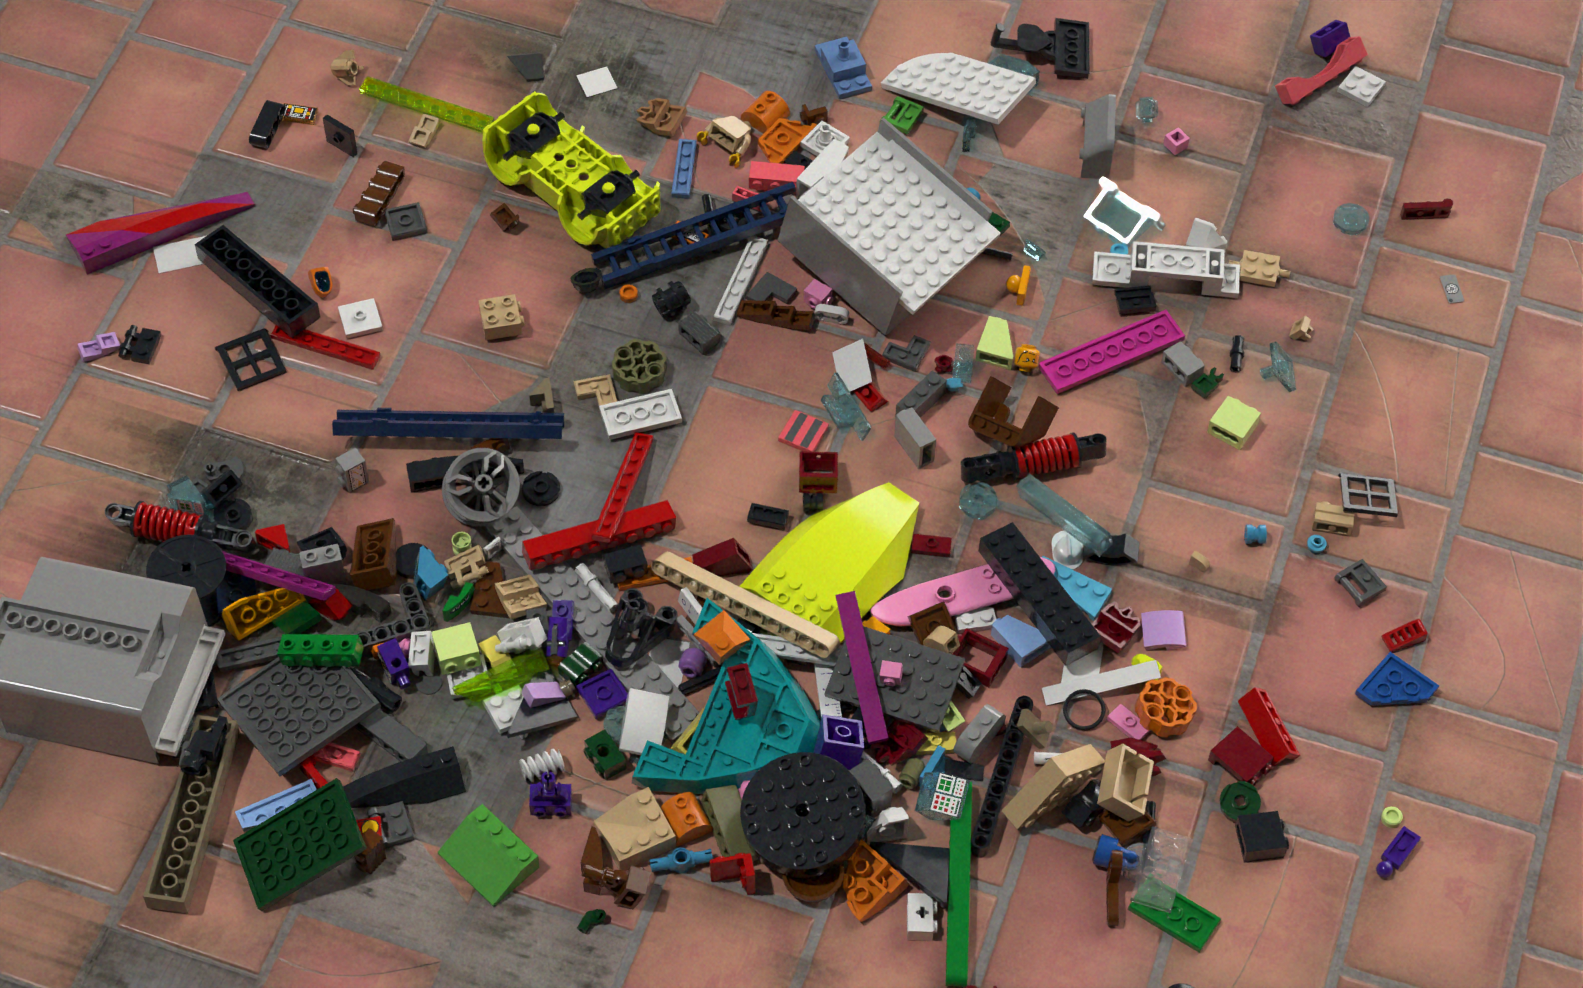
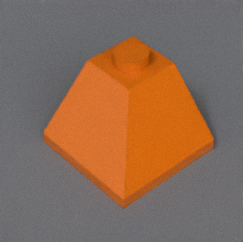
M725 610L693 634L719 665L750 641V638Z

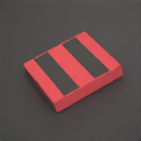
M795 410L779 435L778 441L801 451L814 452L828 430L829 423Z

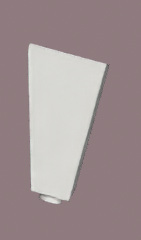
M833 139L799 175L796 183V199H799L805 191L848 157L849 147L845 143Z

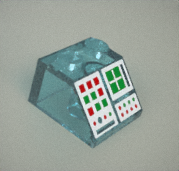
M187 475L166 486L168 490L166 497L170 502V509L174 508L176 511L181 510L182 512L188 511L190 514L196 513L198 516L207 514L209 522H211L205 500Z
M925 772L914 811L930 820L960 819L970 781L941 772Z

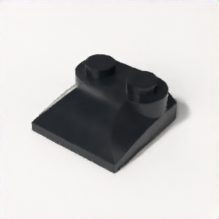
M333 527L297 541L301 552L338 544L342 560L346 557V545Z

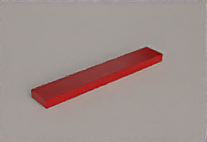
M276 325L270 335L271 339L371 370L374 369L381 356L378 351L306 329L291 338Z

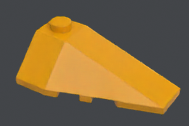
M279 588L237 600L223 609L222 618L228 631L239 641L306 599L304 594Z

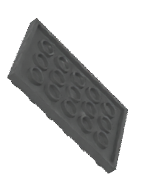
M863 626L883 715L939 733L965 659ZM844 641L824 695L825 697L860 708L846 641ZM882 660L902 663L901 685L887 686L880 682Z

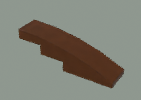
M741 300L737 316L740 318L790 329L811 330L815 319L814 311H796L795 306H777L776 301Z

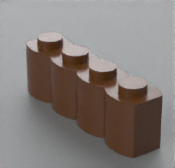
M384 161L377 167L376 175L370 179L368 188L362 192L361 200L353 208L355 221L374 227L379 223L384 210L387 209L398 187L405 178L404 166Z

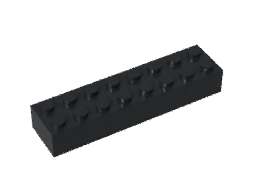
M224 225L195 244L197 257L202 263L291 338L320 318L317 302Z
M1013 522L980 538L978 552L1065 666L1098 650L1101 639L1100 634Z

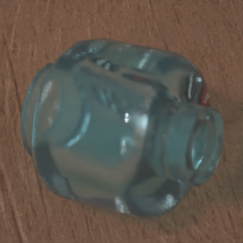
M1153 97L1139 98L1140 100L1135 103L1136 117L1142 119V122H1153V118L1158 117V101L1153 100Z

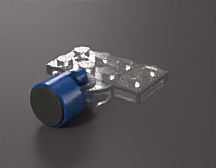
M1152 826L1147 844L1136 843L1125 849L1118 846L1119 839L1103 834L1099 836L1092 858L1093 864L1107 868L1111 850H1121L1123 852V876L1135 883L1130 901L1171 913L1192 838Z

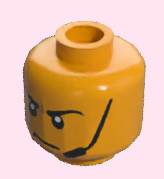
M1022 344L1016 348L1014 364L1019 366V370L1030 372V369L1038 366L1040 352L1034 345Z

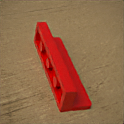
M1254 687L1238 700L1261 747L1274 757L1272 766H1276L1285 758L1295 760L1300 756L1265 689Z

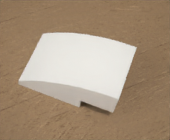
M630 688L622 721L619 751L641 755L647 740L662 746L669 696Z

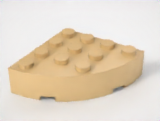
M1091 744L1051 757L1004 807L1002 812L1016 829L1023 826L1026 828L1030 827L1036 819L1046 812L1051 811L1056 806H1063L1068 801L1067 797L1075 793L1088 779L1099 775L1102 772L1101 767L1105 764V760Z

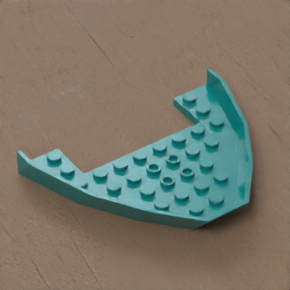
M706 598L692 635L723 611L709 598ZM732 618L750 638V641L723 662L686 755L647 740L633 773L632 784L644 789L649 787L651 791L692 792L694 794H704L706 789L736 785L738 789L743 781L751 780L764 765L778 757L799 752L814 753L820 720L805 692L774 651ZM747 663L758 699L755 716L735 720L725 687V682L729 681L727 667Z

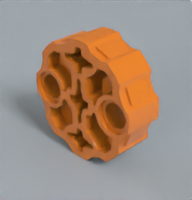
M1167 677L1148 681L1135 703V712L1139 716V723L1146 730H1151L1160 737L1183 734L1197 710V703L1193 700L1192 691L1186 685H1181L1174 679Z

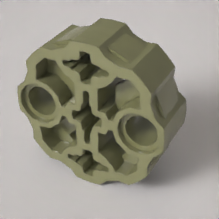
M633 339L615 350L612 361V374L614 380L620 384L621 389L627 392L633 391L645 394L663 384L667 371V361L665 353L659 349L658 344L652 341Z

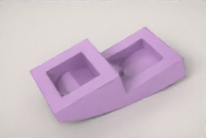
M115 332L96 335V340L78 343L77 345L83 362L108 355L120 347Z

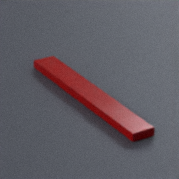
M635 432L593 530L592 540L611 543L654 441L653 435Z

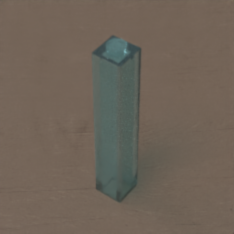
M1031 474L1022 479L1016 486L1020 498L1098 556L1103 554L1113 544L1110 532Z

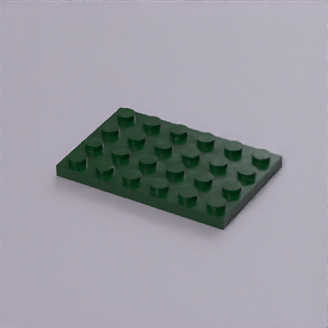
M335 778L233 840L255 903L260 911L274 905L367 849L342 783L338 778Z

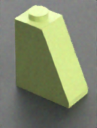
M989 316L977 347L975 361L1008 370L1012 369L1013 351L1007 320Z

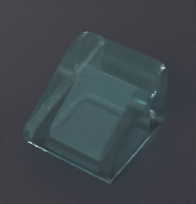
M1025 240L1024 252L1039 261L1046 252L1030 240Z

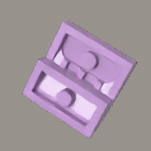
M1162 610L1141 613L1144 648L1146 651L1166 647L1167 651L1187 647L1182 611Z

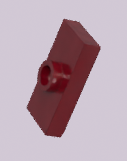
M913 534L911 553L950 557L952 538Z

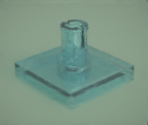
M1277 342L1270 343L1272 365L1260 368L1262 378L1265 380L1275 376L1289 392L1296 390L1293 360Z

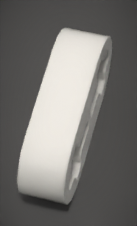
M827 304L816 305L814 311L817 320L841 325L848 322L850 315L846 308Z

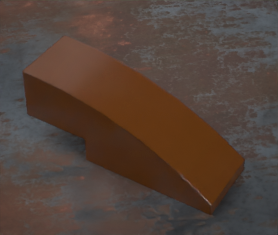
M591 826L580 862L581 872L585 864L603 869L602 847L596 827ZM584 878V892L600 895L602 887H600L599 881Z

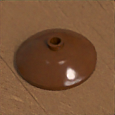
M842 863L837 869L817 876L816 880H811V877H789L783 873L782 878L786 889L797 899L806 902H819L834 895L841 887L844 879V865Z

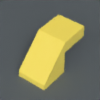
M494 635L478 643L481 653L484 654L485 661L490 662L497 679L501 681L516 673L517 669L509 653H497L495 651V646L501 642Z

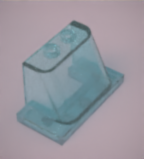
M1104 177L1098 182L1103 191L1084 215L1085 219L1094 226L1098 233L1103 234L1104 232L1108 235L1109 240L1115 244L1117 242L1124 244L1127 248L1152 225L1161 231L1166 226L1159 213L1147 205L1141 206L1124 195L1115 184Z

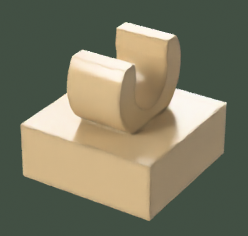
M1304 316L1295 321L1289 336L1294 340L1299 337L1304 341L1310 339L1311 336L1307 333L1313 331V328L1309 325L1311 319Z

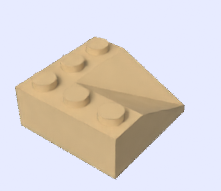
M649 787L629 795L594 820V825L618 870H627L631 866H636L676 848V836Z

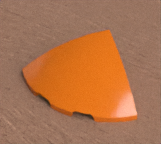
M862 839L860 840L858 848L848 859L849 865L846 874H844L843 889L846 892L847 904L850 910L860 922H863L890 904L910 884Z

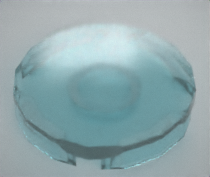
M1347 203L1337 207L1333 215V223L1337 229H1341V232L1356 235L1362 233L1368 227L1370 217L1363 207L1358 204Z

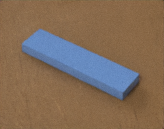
M679 139L671 198L689 199L697 140Z

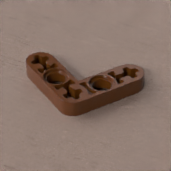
M1111 850L1107 867V926H1118L1119 879L1123 864V852L1121 850Z

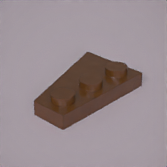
M485 561L486 563L479 566V568L486 566L489 573L483 575V578L476 580L470 613L509 618L495 589V583L503 582L500 563Z

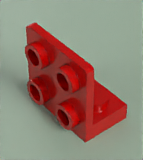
M737 853L729 857L718 856L710 860L711 882L740 877L741 886L746 888L747 895L755 894V872L751 853Z

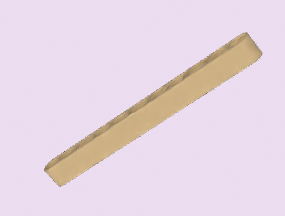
M664 552L651 563L653 572L658 576L682 588L687 587L690 592L704 599L709 598L716 605L819 657L827 658L840 646V640L835 634L671 552Z

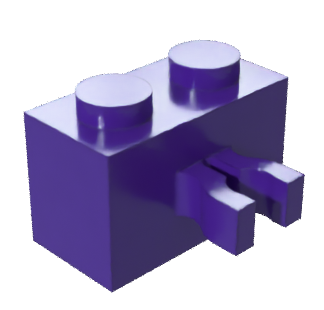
M1334 20L1310 35L1314 53L1323 57L1332 55L1337 45L1350 37L1347 23L1339 20Z

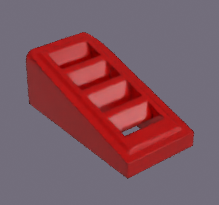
M1416 619L1383 634L1381 637L1389 652H1394L1426 641L1428 632L1421 620ZM1392 637H1394L1397 644H1394V642L1391 639Z

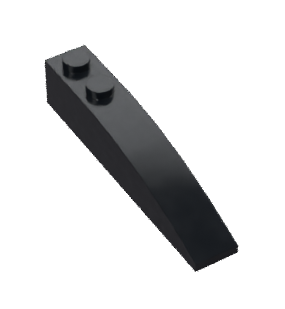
M458 456L434 457L428 460L406 463L411 493L441 488L446 472ZM507 457L515 466L518 474L524 473L523 459ZM477 464L479 475H481L482 464ZM470 466L462 469L472 478ZM488 466L486 475L490 476L495 469ZM498 474L494 478H499L501 475Z

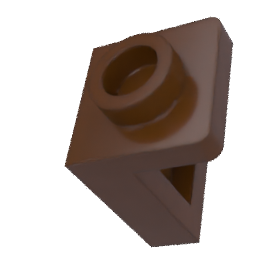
M803 104L800 119L809 126L812 123L818 125L821 121L827 123L828 111L825 106L809 111L806 104Z
M505 203L490 213V216L502 231H505L507 228L513 229L518 225L517 220L521 217L519 214L515 216Z

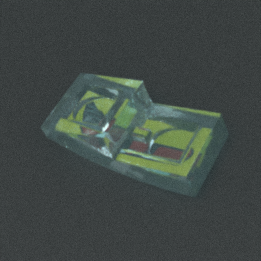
M972 116L968 117L964 126L962 152H969L970 139L975 138L976 122L975 117Z

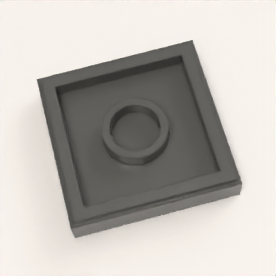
M419 202L384 210L392 241L428 233Z

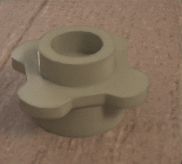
M561 677L563 681L559 683V686L565 696L568 697L572 694L575 697L573 691L576 688L571 680L566 681L564 677Z

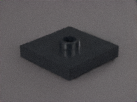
M326 114L323 117L326 141L354 158L358 154L354 130Z

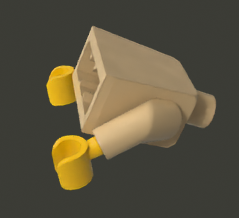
M735 116L715 118L705 128V132L700 131L697 133V141H700L701 145H706L708 143L707 136H710L732 153L736 152V154H732L729 157V165L732 161H736L735 168L740 165V156L744 155L750 145L751 125L748 121L742 122Z

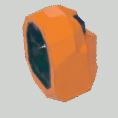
M328 267L309 270L308 277L312 289L320 298L326 297L331 292L333 285Z

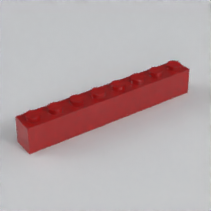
M665 500L623 512L611 543L592 540V533L598 521L595 520L522 541V554L530 570L541 569L554 563L558 564L568 559L579 558L582 555L597 553L603 549L614 548L624 543H632L638 539L669 532L675 529L676 516L669 501Z

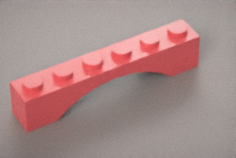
M1349 37L1338 44L1330 62L1318 74L1310 78L1288 77L1275 85L1282 104H1298L1301 98L1313 94V90L1324 87L1327 81L1336 79L1339 73L1346 72L1350 69V66L1362 62V58L1368 54L1361 37Z

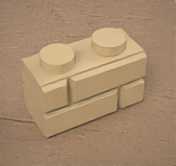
M1325 501L1321 503L1316 502L1312 530L1350 536L1355 513L1343 511V505H1331Z

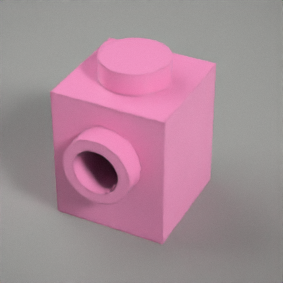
M816 279L804 290L803 302L813 309L818 304L831 305L833 301L832 288Z

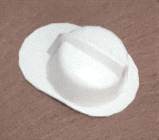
M1068 530L1056 533L1052 538L1053 560L1070 569L1079 567L1083 562V543L1081 537L1077 533Z

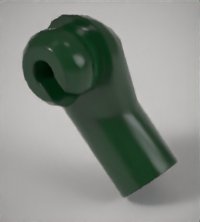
M601 909L587 911L577 929L582 933H586L590 925L601 923L606 919V912Z

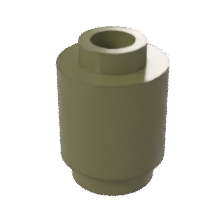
M918 758L908 760L899 775V782L903 784V787L913 789V787L918 785L920 775L925 768L924 762Z

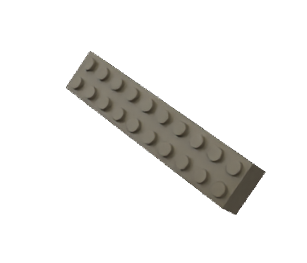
M197 715L190 740L196 730L211 733L212 724L216 723L218 718ZM227 719L229 730L216 762L207 760L197 776L187 775L180 770L143 895L147 908L187 914L189 912L240 734L237 720Z

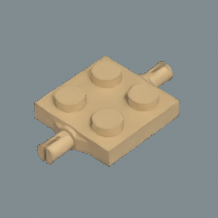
M1244 250L1243 258L1240 262L1229 260V264L1240 265L1239 281L1275 287L1278 276L1289 278L1291 272L1280 269V256Z

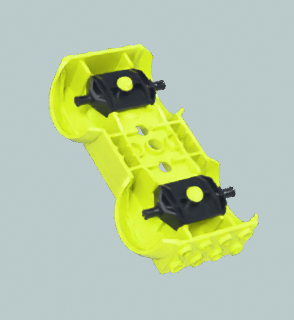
M534 91L482 130L483 153L493 175L506 185H526L558 211L560 221L568 235L580 244H600L605 249L618 245L627 237L632 236L637 229L643 227L647 221L656 217L661 211L660 183L657 181L654 188L646 185L638 178L640 173L637 170L632 172L623 156L611 155L584 134V126H581L579 131L563 120L565 115L562 112L557 113L549 102L548 97L543 93H536ZM563 155L564 159L556 161L554 156ZM567 165H575V167L569 168ZM587 174L589 178L582 181L579 179V176Z

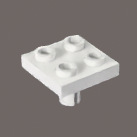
M821 121L800 142V146L818 156L833 139L847 145L850 142V137Z

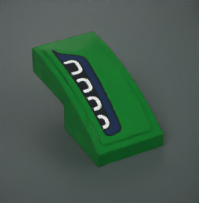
M466 582L458 597L450 595L442 610L444 621L452 620L467 607L473 598V584Z

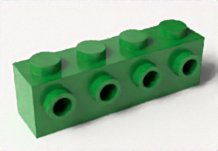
M282 634L277 655L282 665L350 667L359 666L364 646L359 635Z

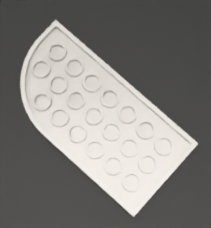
M935 53L919 56L898 65L881 82V87L895 93L999 124L1036 84V78L954 53Z

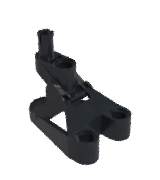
M635 588L627 589L620 597L611 632L607 640L605 649L607 661L617 667H628L670 636L678 616L676 609L671 606H663L654 615L647 611L648 603L643 599L641 591ZM619 627L627 631L639 629L637 637L640 639L630 657L627 658L615 656L610 649ZM657 627L659 631L647 641L651 631L654 632Z

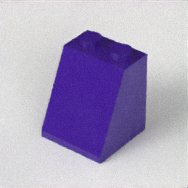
M822 714L814 753L830 757L841 763L848 770H851L859 764L864 750L862 721Z

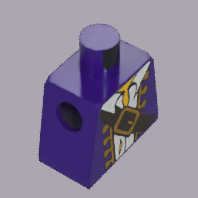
M395 638L378 645V660L390 683H397L400 689L409 687L411 685L408 679L410 677L409 665L397 639Z

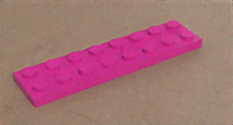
M1164 310L1039 363L1038 368L1056 394H1059L1180 341H1184L1185 335L1168 311Z

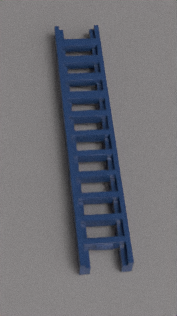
M791 182L646 235L635 236L627 239L626 242L591 254L592 262L595 265L609 260V265L613 272L602 276L604 288L608 289L780 227L783 224L788 207L783 197L796 193V187ZM775 200L780 211L772 215L766 203ZM759 206L764 218L755 221L750 209ZM742 212L748 224L738 227L733 215ZM725 218L731 230L721 233L715 221ZM710 224L715 235L704 239L699 227ZM693 230L698 242L687 245L682 233ZM677 236L681 248L671 251L665 239ZM660 242L665 253L654 257L648 245ZM643 248L648 260L637 263L631 251ZM626 254L631 266L619 269L615 257Z
M378 407L377 410H337V420L332 421L333 436L562 439L564 413H541V411H536V413L392 410V408Z

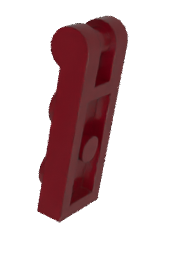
M1446 198L1438 202L1403 203L1400 213L1401 220L1448 218L1453 201Z

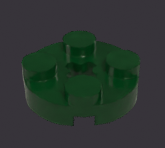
M1237 781V783L1227 785L1221 792L1220 810L1231 821L1236 822L1238 815L1254 814L1260 810V795L1257 789L1248 782ZM1243 797L1246 804L1237 806L1234 800Z

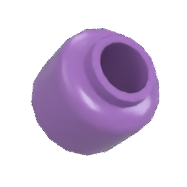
M698 648L686 649L682 653L678 665L682 674L689 678L701 675L707 662L706 655Z

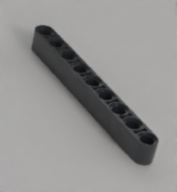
M1020 696L1015 702L972 835L971 853L978 858L986 856L989 851L1022 748L1025 734L1015 724L1018 723L1021 711L1023 710L1020 707H1025L1031 712L1033 710V700L1028 696ZM999 774H1004L1006 777H1001ZM994 791H998V792H1000L1001 794H995V793H993V792H994ZM992 808V809H994L995 811L992 812V811H989V810H987V809ZM982 826H988L989 829H984ZM982 843L984 846H977L976 844Z

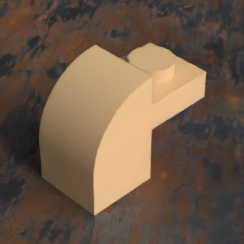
M938 626L923 641L924 646L952 654L960 646L957 633L945 626Z

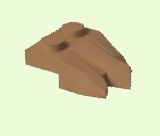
M660 98L649 100V107H640L636 110L640 115L636 119L638 123L656 134L673 136L687 114L686 107L670 105L669 100Z

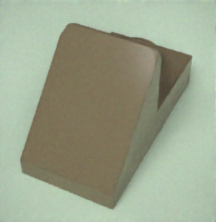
M548 377L530 394V405H542L543 412L555 413L550 378Z

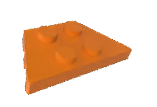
M779 118L758 139V145L770 163L783 164L786 158L800 147V142L817 124L812 123L809 126L801 124V121H789L788 119Z

